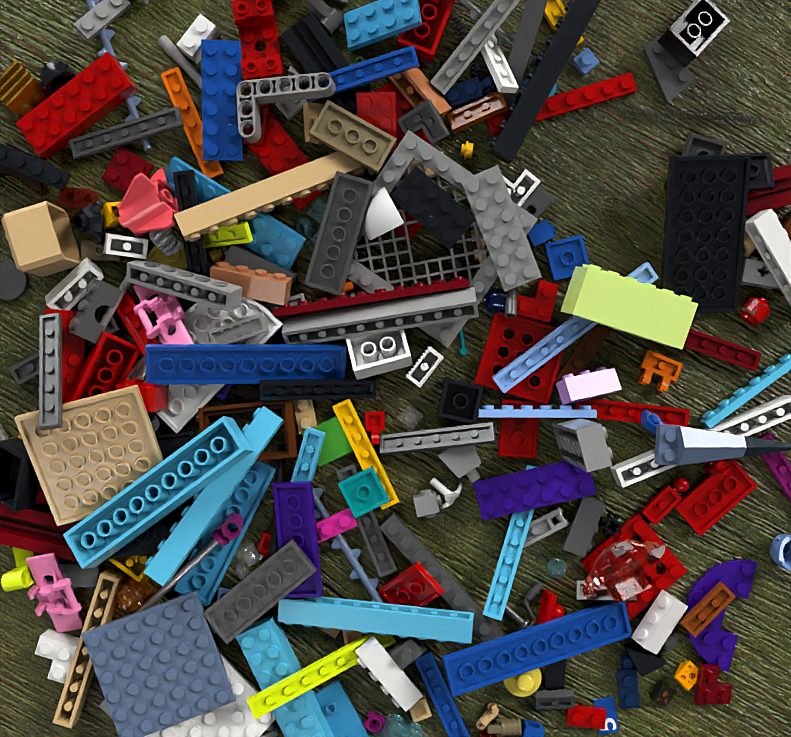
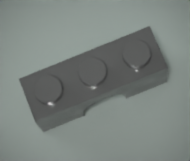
M93 279L87 286L85 298L78 305L76 316L69 323L68 332L97 344L105 326L95 320V311L102 305L114 309L122 291L101 280Z

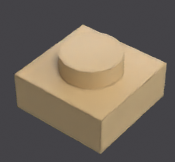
M426 696L419 699L409 709L414 723L432 716Z

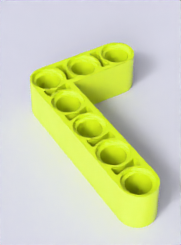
M12 547L17 567L3 574L1 578L2 588L5 592L27 588L35 583L26 559L42 555L41 553Z

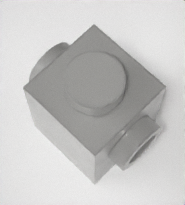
M425 489L420 491V494L413 495L417 517L425 516V518H431L440 512L439 507L442 506L440 495L436 496L435 491Z

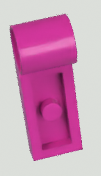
M350 507L316 522L318 543L358 526Z

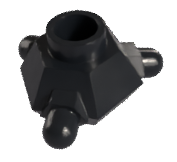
M96 201L94 204L90 203L80 209L72 218L73 227L83 235L93 239L97 245L103 243L101 233L104 230V215L101 213L104 204L102 201Z

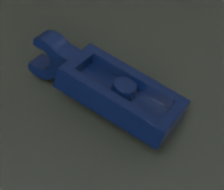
M477 76L451 86L443 97L451 108H455L484 97L483 91L491 89L496 85L492 76L483 79L481 82Z
M620 655L621 669H616L620 709L640 708L637 670L635 667H632V661L628 655Z

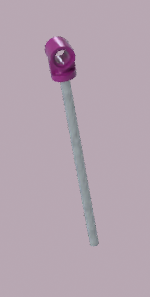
M237 513L229 514L212 532L214 539L136 612L153 606L218 544L226 546L231 540L238 537L244 525L242 516ZM230 523H234V524H236L238 527H237V528H231V527L229 526V524H230Z

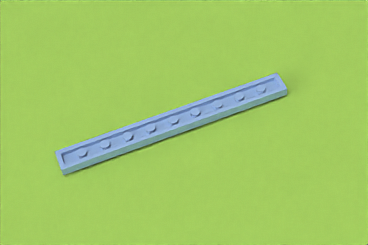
M645 262L626 276L637 279L638 282L643 284H651L659 278L648 262ZM576 316L571 317L491 378L502 393L507 392L598 323Z

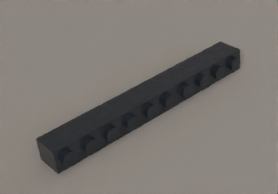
M569 0L563 9L566 11L563 17L560 16L554 26L557 28L555 33H551L547 38L545 51L541 50L535 61L538 64L535 68L532 67L526 78L529 80L526 85L522 84L517 93L519 98L517 102L513 101L507 111L510 114L507 119L504 118L500 123L498 129L501 131L498 136L494 135L489 143L491 149L488 153L506 164L513 161L601 0Z

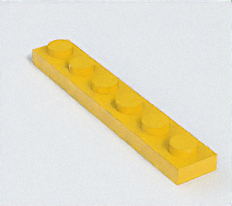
M346 399L332 406L362 470L373 466L390 499L389 502L380 506L381 509H386L398 503L399 499L351 400Z

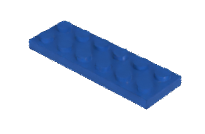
M201 39L203 161L243 162L242 136L238 130L236 94L237 86L242 82L241 41Z

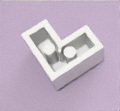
M526 169L514 184L503 176L512 201L520 207L541 182Z
M50 628L40 635L35 654L53 660L47 679L65 684L79 642L78 637L63 632L57 633L56 630Z

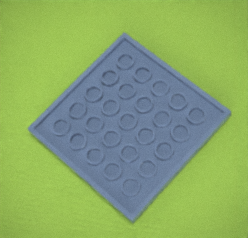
M197 589L87 630L81 634L119 737H144L236 701L235 693L210 624L202 614L205 610Z

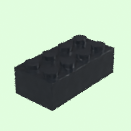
M417 166L414 167L390 195L393 201L448 250L457 243L476 221V218Z

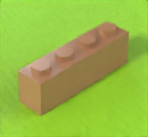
M418 67L388 77L413 108L430 99L441 119L452 109Z
M222 261L210 268V278L243 287L242 297L283 306L290 299L292 278L286 277L283 273L270 274L263 269L251 270L247 266H231L228 262Z

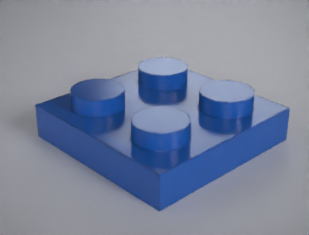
M582 234L544 244L553 281L572 277L575 266L590 265Z

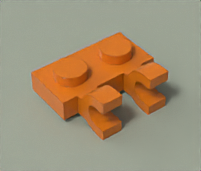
M647 349L639 365V368L644 371L637 382L643 385L649 384L652 374L661 377L655 390L667 392L670 381H677L683 364Z

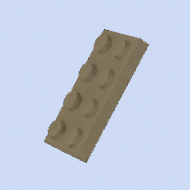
M327 100L309 131L310 137L377 174L397 140L395 137Z

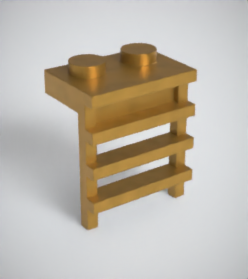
M15 59L14 63L0 76V100L22 118L50 97L45 87H41L39 82Z

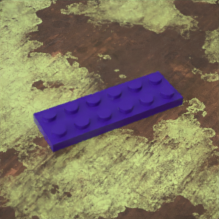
M567 461L473 482L482 520L597 494L591 472H585Z
M312 481L275 482L272 486L279 550L294 539L317 568L316 572L284 598L322 597L323 589Z

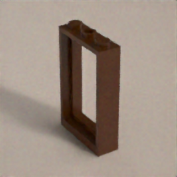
M273 400L198 408L199 413H196V423L200 425V433L210 426L209 416L254 412L263 406L269 410L282 409V417L285 420L283 422L285 451L261 453L255 462L298 458L293 400Z

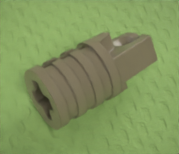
M520 717L496 719V722H490L487 725V733L497 734V737L522 736Z

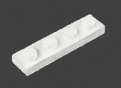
M493 34L480 51L498 91L516 93L519 87Z

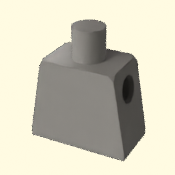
M474 446L447 448L437 453L439 458L458 478L466 475L471 483L480 478L475 468L481 465V461Z

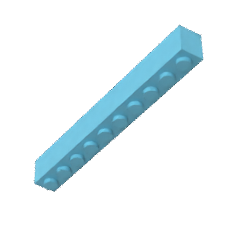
M265 406L258 408L252 415L254 420L251 424H246L241 430L252 447L253 452L194 495L193 499L195 501L192 506L188 505L181 514L183 516L179 523L176 522L169 530L171 535L167 540L163 539L157 547L158 553L155 557L152 555L146 562L145 566L147 568L143 573L160 585L165 586L169 583L285 421Z
M323 596L315 598H283L278 602V622H283L286 625L301 624L304 627L319 626L323 629L355 630L364 634L373 632L382 636L391 634L398 635L401 638L417 637L420 640L435 639L439 642L472 643L474 613Z

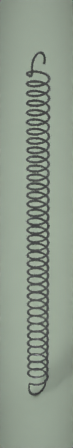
M636 108V109H635L634 116H636V110H637V109H638V116H639V111H640L639 108ZM691 110V111H690V112H692L691 119H693V113L696 112V111H692V110Z

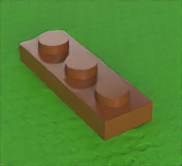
M498 91L450 112L447 116L453 132L456 133L507 111L508 108L502 93Z
M719 581L679 622L696 637L736 596Z

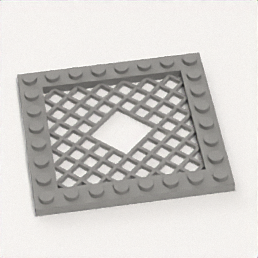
M408 130L374 181L375 185L371 195L372 198L377 191L385 187L390 196L396 185L398 187L402 181L400 179L407 169L409 174L411 172L410 168L421 166L422 171L425 173L424 166L436 173L427 176L430 178L437 177L438 185L443 190L453 188L454 200L458 202L468 198L467 196L458 198L456 188L465 193L461 180L469 178L473 174ZM414 159L420 162L416 164H411ZM440 177L452 185L442 187ZM513 202L527 236L538 219ZM401 208L397 211L402 213L404 223L398 227L404 226L405 237L395 238L394 229H392V239L382 241L380 235L378 236L379 242L369 243L363 222L358 242L364 235L366 244L356 246L355 259L353 258L347 278L370 294L375 293L374 290L384 288L386 291L394 290V286L391 285L392 283L401 282V286H403L404 281L414 279L415 284L417 279L427 277L428 285H431L430 276L441 275V279H444L443 274L454 272L455 277H458L457 271L468 270L469 288L475 287L478 305L498 277L490 254L483 263L481 253L488 252V249L481 250L479 239H483V236H478V223L476 221L471 225V227L474 226L476 237L465 239L463 235L462 240L457 241V243L463 242L464 253L454 255L453 248H451V256L415 263L413 261L407 225L418 222L416 220L406 222L404 209ZM472 208L471 210H467L469 213H472V216L475 218ZM406 239L408 250L398 252L396 241ZM476 240L478 251L467 253L466 242ZM393 242L395 252L385 254L383 244ZM380 244L382 255L372 257L370 246ZM367 247L368 258L358 259L357 249ZM409 253L411 263L400 265L399 254ZM479 253L480 264L470 266L468 255ZM396 255L397 266L387 268L385 257ZM465 256L467 267L456 269L454 258ZM382 258L384 268L374 270L372 260ZM452 258L453 269L443 271L441 260ZM369 260L371 270L359 262ZM438 261L440 272L429 274L428 263ZM425 264L426 274L416 276L414 265ZM411 266L413 277L403 279L401 268ZM480 267L472 279L470 269ZM398 269L400 279L390 281L388 270ZM385 271L386 281L375 273ZM468 319L420 326L419 328L448 348Z

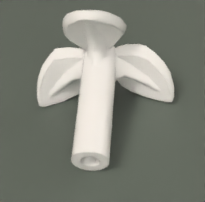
M435 477L430 481V484L445 496L446 503L440 507L441 509L451 506L461 493V482H459L457 490L451 492Z

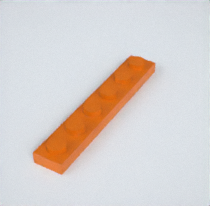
M177 66L161 73L160 75L174 107L178 106L180 108L185 126L183 127L202 173L212 180L225 175L219 161H203L202 120L179 67Z

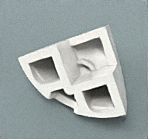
M385 187L373 195L366 211L364 227L369 240L404 223Z

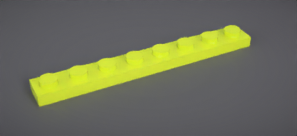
M370 632L247 698L246 700L254 719H258L359 663L357 661L359 656L356 650L372 635L384 649L396 643L393 635L382 636L378 633Z

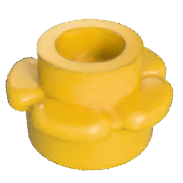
M466 141V145L462 144L460 156H464V160L472 159L474 144L468 143V141Z

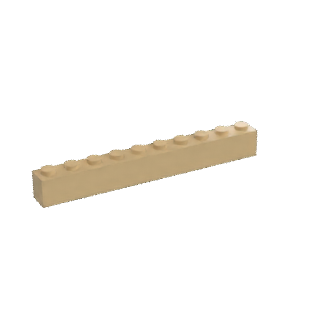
M335 152L176 213L174 217L184 240L196 241L203 234H214L220 230L219 228L226 225L227 227L234 226L239 220L244 218L246 220L252 219L259 212H270L277 205H288L295 198L308 197L311 195V192L316 190L323 191L333 184L336 171L359 177L364 174L366 167L339 152Z

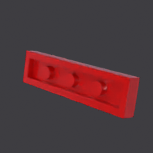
M127 290L116 311L145 357L146 344L162 343L158 337L153 339L147 338V331L139 315L135 314L133 310L138 304L130 291Z

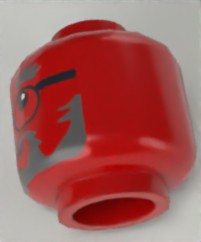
M763 297L749 298L740 309L741 319L751 326L754 324L760 325L771 312L768 306L769 302Z

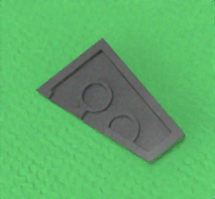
M658 35L642 51L651 72L655 75L656 84L659 90L661 89L665 105H667L693 82L696 77L657 42L661 38Z

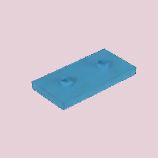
M340 680L314 693L334 737H371L367 729L364 728L363 722Z

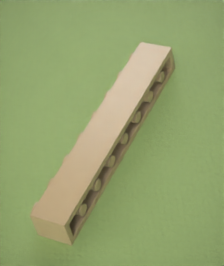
M109 568L100 573L81 634L111 622L126 576L125 573ZM80 635L52 722L68 728H72L80 719L95 672L82 635Z

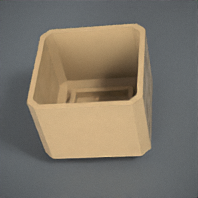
M44 201L4 214L1 221L12 252V258L18 270L44 277L76 267L82 262L68 214L64 209Z

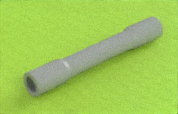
M166 35L162 36L158 40V44L181 66L202 91V75Z

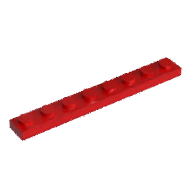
M632 72L548 97L534 123L635 93L637 88ZM504 111L486 119L490 136L499 134L501 130L498 127L504 118H508L509 112Z

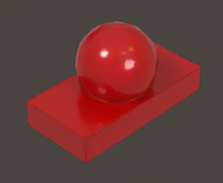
M543 590L536 625L564 616L563 607L556 603L557 595L550 590Z

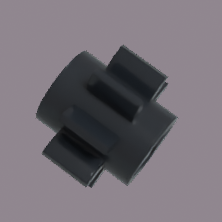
M608 512L606 517L600 518L602 521L599 524V528L604 529L602 534L606 536L609 532L610 536L614 538L615 533H622L620 526L624 524L617 521L619 519L618 515L615 514L612 518V515ZM612 521L614 524L611 525V528H608L607 526L610 525Z

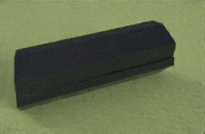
M313 12L281 34V37L307 74L330 73L350 66ZM364 85L324 98L326 101L329 100L356 115V93L368 91Z

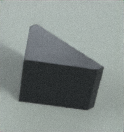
M628 644L624 645L625 651L641 677L666 665L667 660L661 654L657 653L656 655L648 650Z

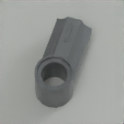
M323 0L307 1L305 9L310 13L313 12L329 35L344 22L342 15L335 8H330Z

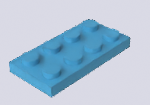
M378 0L344 13L348 48L351 51L422 26L418 0Z

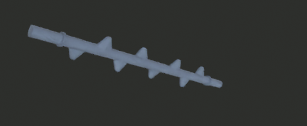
M86 0L89 10L101 2V0ZM104 29L99 33L104 46L98 52L99 57L108 52L116 58L110 43V39L115 35L113 30ZM119 62L124 70L128 68L127 63ZM130 96L125 100L130 115L124 120L125 122L140 118L136 106L141 102V98ZM148 138L140 140L145 152L152 150Z
M313 488L316 518L324 519L329 517V513L319 499L323 489ZM341 533L334 536L331 548H341L353 567L349 577L362 581L372 598L371 602L384 603L376 591L379 583L378 578L369 579L357 560L361 553L360 549H350Z

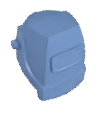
M779 534L772 540L769 553L772 560L791 571V534Z

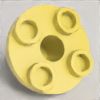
M537 668L503 681L510 693L519 697H526L533 694L539 688L541 672Z

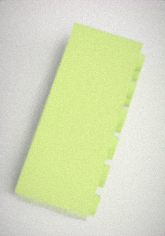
M583 264L582 267L575 266L561 312L665 346L683 349L698 306L697 303L691 302V297L675 295L673 291L661 290L656 288L655 285L643 284L638 282L637 279L619 276L620 274L617 272L601 270V267L596 265Z

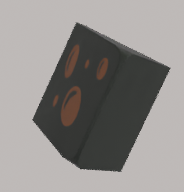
M659 680L649 697L655 703L666 707L676 691Z

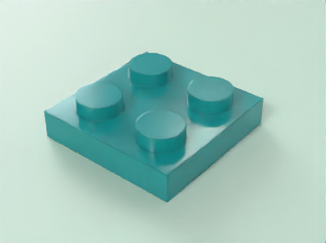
M373 466L338 483L355 519L390 501Z

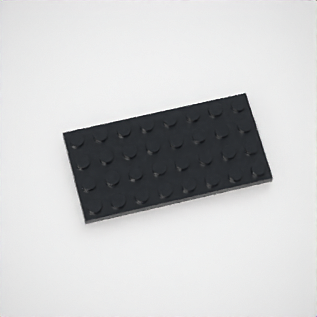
M752 155L669 156L660 289L673 291L675 295L691 297V302L698 304L695 313L737 312Z

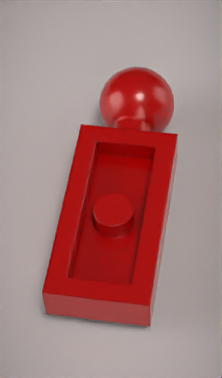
M683 477L676 478L673 482V488L666 484L640 512L656 526L682 500L678 493L688 490V480Z

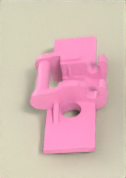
M136 284L133 286L141 301L133 310L135 314L139 315L147 331L146 336L148 339L159 336L162 344H194L183 322L187 316L176 296ZM153 311L158 317L156 326L153 327L146 312L148 314ZM176 327V332L173 335H168L169 328Z
M55 553L27 558V564L36 582L27 595L30 600L34 599L35 595L38 598L39 604L35 609L36 615L41 616L42 612L46 610L51 616L57 633L83 628L84 623L79 613L82 606L76 600L71 588L72 582L70 578H66V575L62 573ZM51 575L54 580L49 581L44 576Z

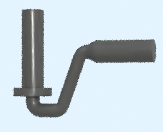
M540 581L533 586L523 600L532 619L529 625H527L529 622L527 618L524 620L506 604L504 612L519 625V630L535 626L537 623L528 602L544 587Z

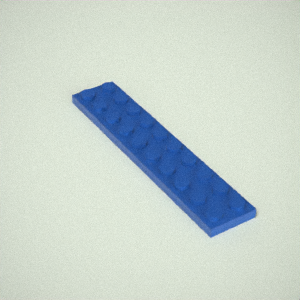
M146 344V383H153V385L259 384L261 379L345 378L346 344Z
M605 602L442 656L451 695L455 697L631 637L632 631L625 602Z

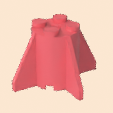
M164 168L156 171L150 179L142 172L137 174L122 201L117 204L121 216L119 218L120 224L124 228L128 227L138 238L148 232L169 229L174 224H177L174 214L179 213L177 198H174L171 194L174 190L167 184Z

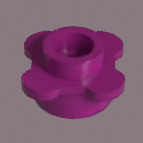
M370 711L367 721H364L363 726L370 732L377 734L381 732L382 724L385 723L386 719L383 715L379 716L375 711Z

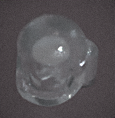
M251 542L240 545L236 551V557L240 563L237 564L235 572L241 581L252 573L250 567L264 558Z

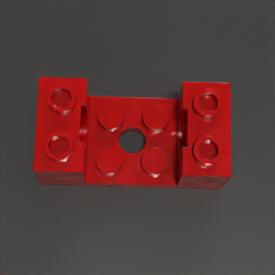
M272 0L231 1L234 21L241 41L243 59L240 61L244 81L285 76ZM264 43L266 48L263 51H257L256 45Z

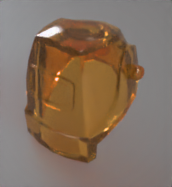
M129 577L117 590L116 599L120 603L118 607H123L126 612H135L159 589L148 581L138 582L133 577Z

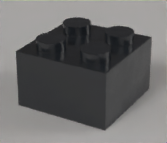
M444 378L436 415L476 424L484 386Z

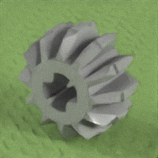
M171 228L149 233L153 243L167 256L177 254L183 247L182 240Z

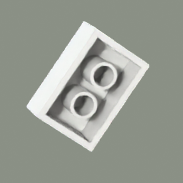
M404 329L346 338L353 371L357 380L413 365Z

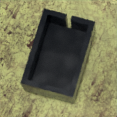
M16 437L0 441V502H3V505L14 512L35 506L39 480L23 440Z

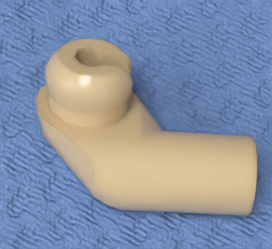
M489 703L487 705L488 710L477 721L476 726L480 730H484L498 715L499 708H497L496 703Z

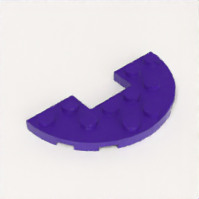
M732 559L707 569L706 573L694 582L687 595L685 605L688 608L684 616L719 581L735 596L748 599L758 562L749 559ZM725 607L696 637L688 630L687 633L692 646L709 664H716L720 667V670L729 672L738 635L720 630L726 610Z

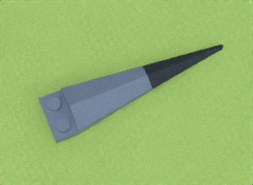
M656 425L654 463L657 465H685L791 451V443L679 425Z

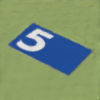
M614 696L594 699V707L606 709L605 729H598L599 735L619 732Z

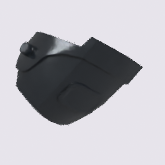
M57 59L47 63L41 69L39 78L42 82L39 85L45 87L51 96L77 75L67 63Z

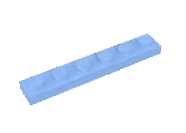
M482 405V409L478 411V417L597 418V410L591 409L590 405H579V409H572L571 405H560V409H552V405H540V409H533V405H521V409H513V405H502V409H494V405Z

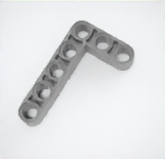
M321 72L240 82L236 89L238 130L240 135L249 143H256L261 138L260 104L329 97L336 90L334 81L328 73ZM324 82H329L327 87L321 88ZM305 84H310L307 89L302 90ZM286 86H290L288 91L283 92ZM267 88H271L267 94H264ZM248 90H251V93L245 96V93ZM252 109L251 114L246 115V112ZM253 128V132L250 135H246L247 131Z

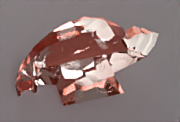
M626 539L608 546L597 557L592 570L585 580L582 589L585 600H587L588 595L596 596L597 591L608 589L615 601L619 603L651 588L652 586L642 572L661 558L665 552L666 545L650 541L643 544L635 540Z

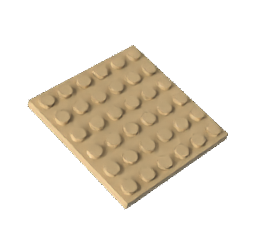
M138 385L62 404L63 428L41 431L39 429V410L17 415L14 418L57 526L85 519L164 460Z

